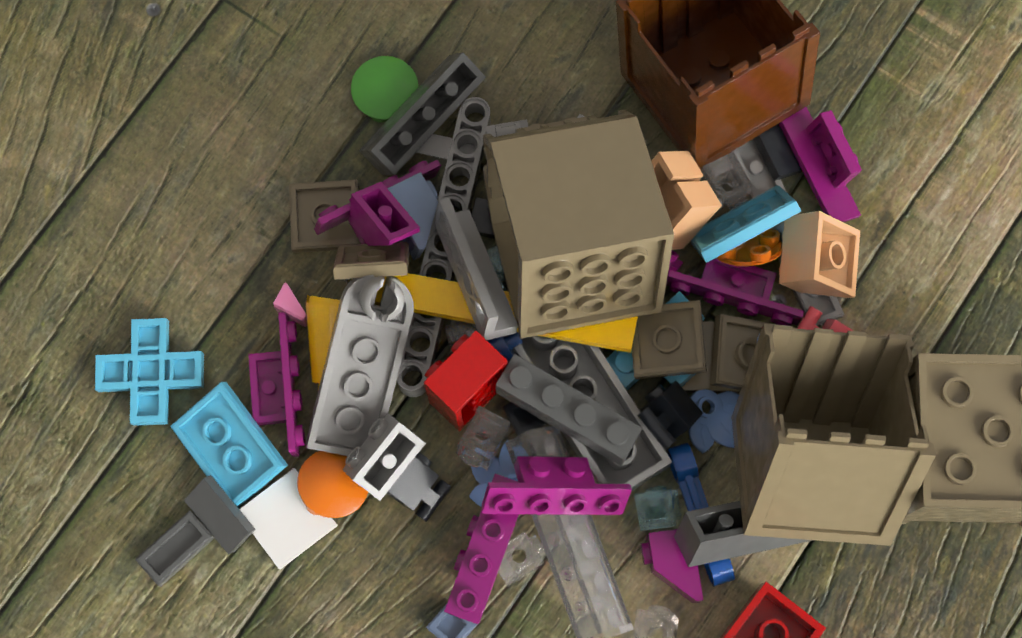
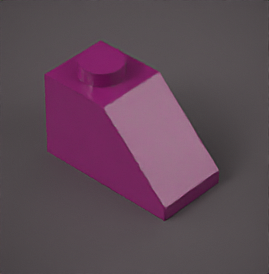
M382 182L351 194L350 224L368 246H389L420 232L418 224Z
M677 529L648 533L646 542L641 543L644 565L650 564L651 573L691 603L703 601L698 565L688 567L674 538Z

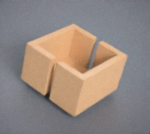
M689 151L658 152L651 162L674 231L672 250L684 249L719 210L722 204L708 181H700L703 173Z

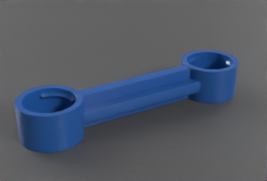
M684 443L666 449V453L672 461L670 465L672 474L679 484L687 510L692 511L709 507L699 480L698 467L690 445ZM730 558L704 564L713 587L735 580Z

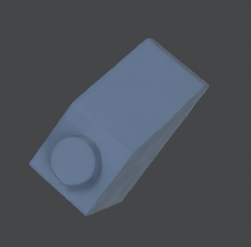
M421 172L387 188L420 227V232L402 240L409 243V252L413 260L420 258L426 247L438 204V194L431 181H426Z

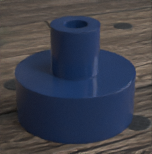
M516 331L515 334L490 339L488 342L509 363L514 355L512 349L522 344L523 340L520 339V335Z

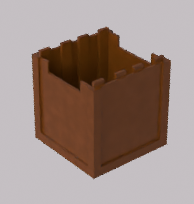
M616 0L621 75L678 151H689L700 170L810 105L820 32L812 22L808 24L798 10H795L792 15L780 0Z

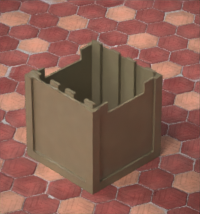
M763 324L731 417L744 535L891 546L936 457L934 444L929 443L926 425H922L920 431L918 429L908 373L913 364L911 351L914 346L911 335L889 334L888 336L867 335V332L858 331L842 333L834 332L833 329L814 328V330L794 329L792 326Z
M918 353L913 358L908 379L918 429L920 431L922 425H926L929 443L934 444L936 457L902 524L910 521L1020 523V527H1022V355Z

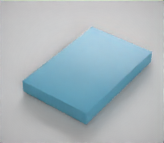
M775 186L705 224L691 240V243L707 263L800 213L801 209L793 197L780 186Z
M220 382L170 426L207 477L211 475L238 508L288 466L227 382Z

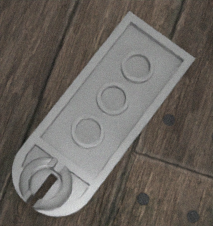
M374 275L354 278L345 287L340 299L305 443L306 448L348 456L357 446L361 447L369 437V429L373 423L379 418H384L389 412L414 313L412 295L405 284L398 278L387 276L380 305L374 303L377 291L383 287V276L374 277Z

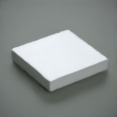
M295 468L239 509L256 529L252 534L278 569H282L338 526L333 518L313 515L307 510L298 492L297 479L299 473Z

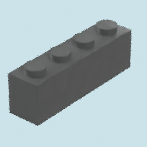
M463 52L449 55L365 143L359 152L382 175H395L486 78L485 75Z
M516 354L513 355L495 385L496 394L620 466L625 462L643 429Z
M740 501L685 512L674 536L688 567L813 541L744 535Z

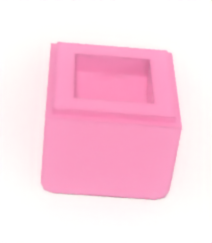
M285 282L273 302L274 308L277 312H286L290 320L306 327L307 315Z

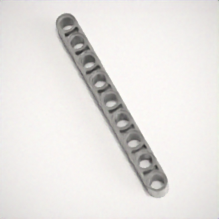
M468 98L460 107L437 200L438 204L419 274L421 276L429 277L434 272H441L446 276L445 280L454 281L455 274L446 252H441L435 248L436 244L441 241L435 227L439 200L450 198L453 207L458 208L460 211L468 209L471 211L485 152L483 147V135L486 134L485 126L491 125L490 107L482 98ZM472 113H480L484 116L479 122H471L467 119ZM465 144H472L477 148L471 154H464L459 151L460 147ZM459 175L469 179L468 183L464 186L453 185L451 181ZM413 313L397 377L398 386L404 395L418 397L426 392L423 382L427 378L424 375L435 362L445 318L435 316L424 318L419 313ZM418 338H425L430 341L429 348L423 352L414 351L411 345ZM408 372H419L422 375L421 382L415 386L406 385L403 382V378Z

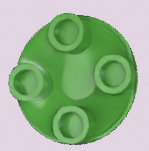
M378 56L366 61L357 69L351 83V94L354 103L361 112L376 122H385L419 86L415 72L406 62L392 56Z

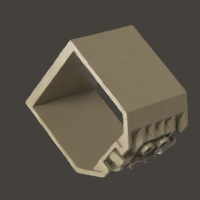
M620 110L618 115L597 118L594 115L581 118L571 117L563 121L532 124L528 127L515 129L513 134L493 137L491 134L483 135V147L487 159V166H483L484 182L491 226L514 316L518 324L520 339L662 312L674 231L637 116L627 110Z

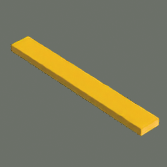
M411 273L404 276H394L402 281L410 291L414 302V313L475 324L458 282ZM384 277L383 287L377 291L374 303L376 305H380L387 277ZM504 291L505 296H506V298H507V300H508V303H509V305H510V308H511V310H512V312H513V308H512V304H511L509 292H508V291ZM638 316L538 336L631 353Z

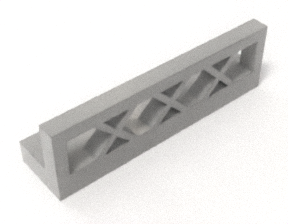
M450 198L439 200L435 227L478 333L486 340L515 334L518 324L470 210L455 212Z

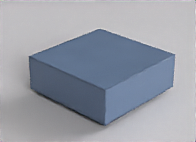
M445 605L426 628L437 638H466L478 624L445 613Z

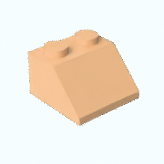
M821 211L796 214L785 220L782 233L779 284L800 293L855 298L860 230Z

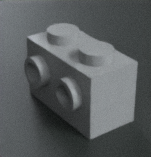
M388 413L384 418H379L373 423L368 432L369 437L361 447L357 446L350 452L345 461L346 466L342 469L353 481L379 501L426 444Z

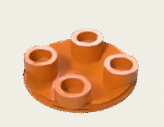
M768 229L718 256L716 259L734 266H756L771 262L782 254L780 233L775 229Z
M318 451L312 454L301 466L297 479L298 492L311 514L328 518H340L350 515L361 508L368 491L353 481L342 470L346 466L347 456Z

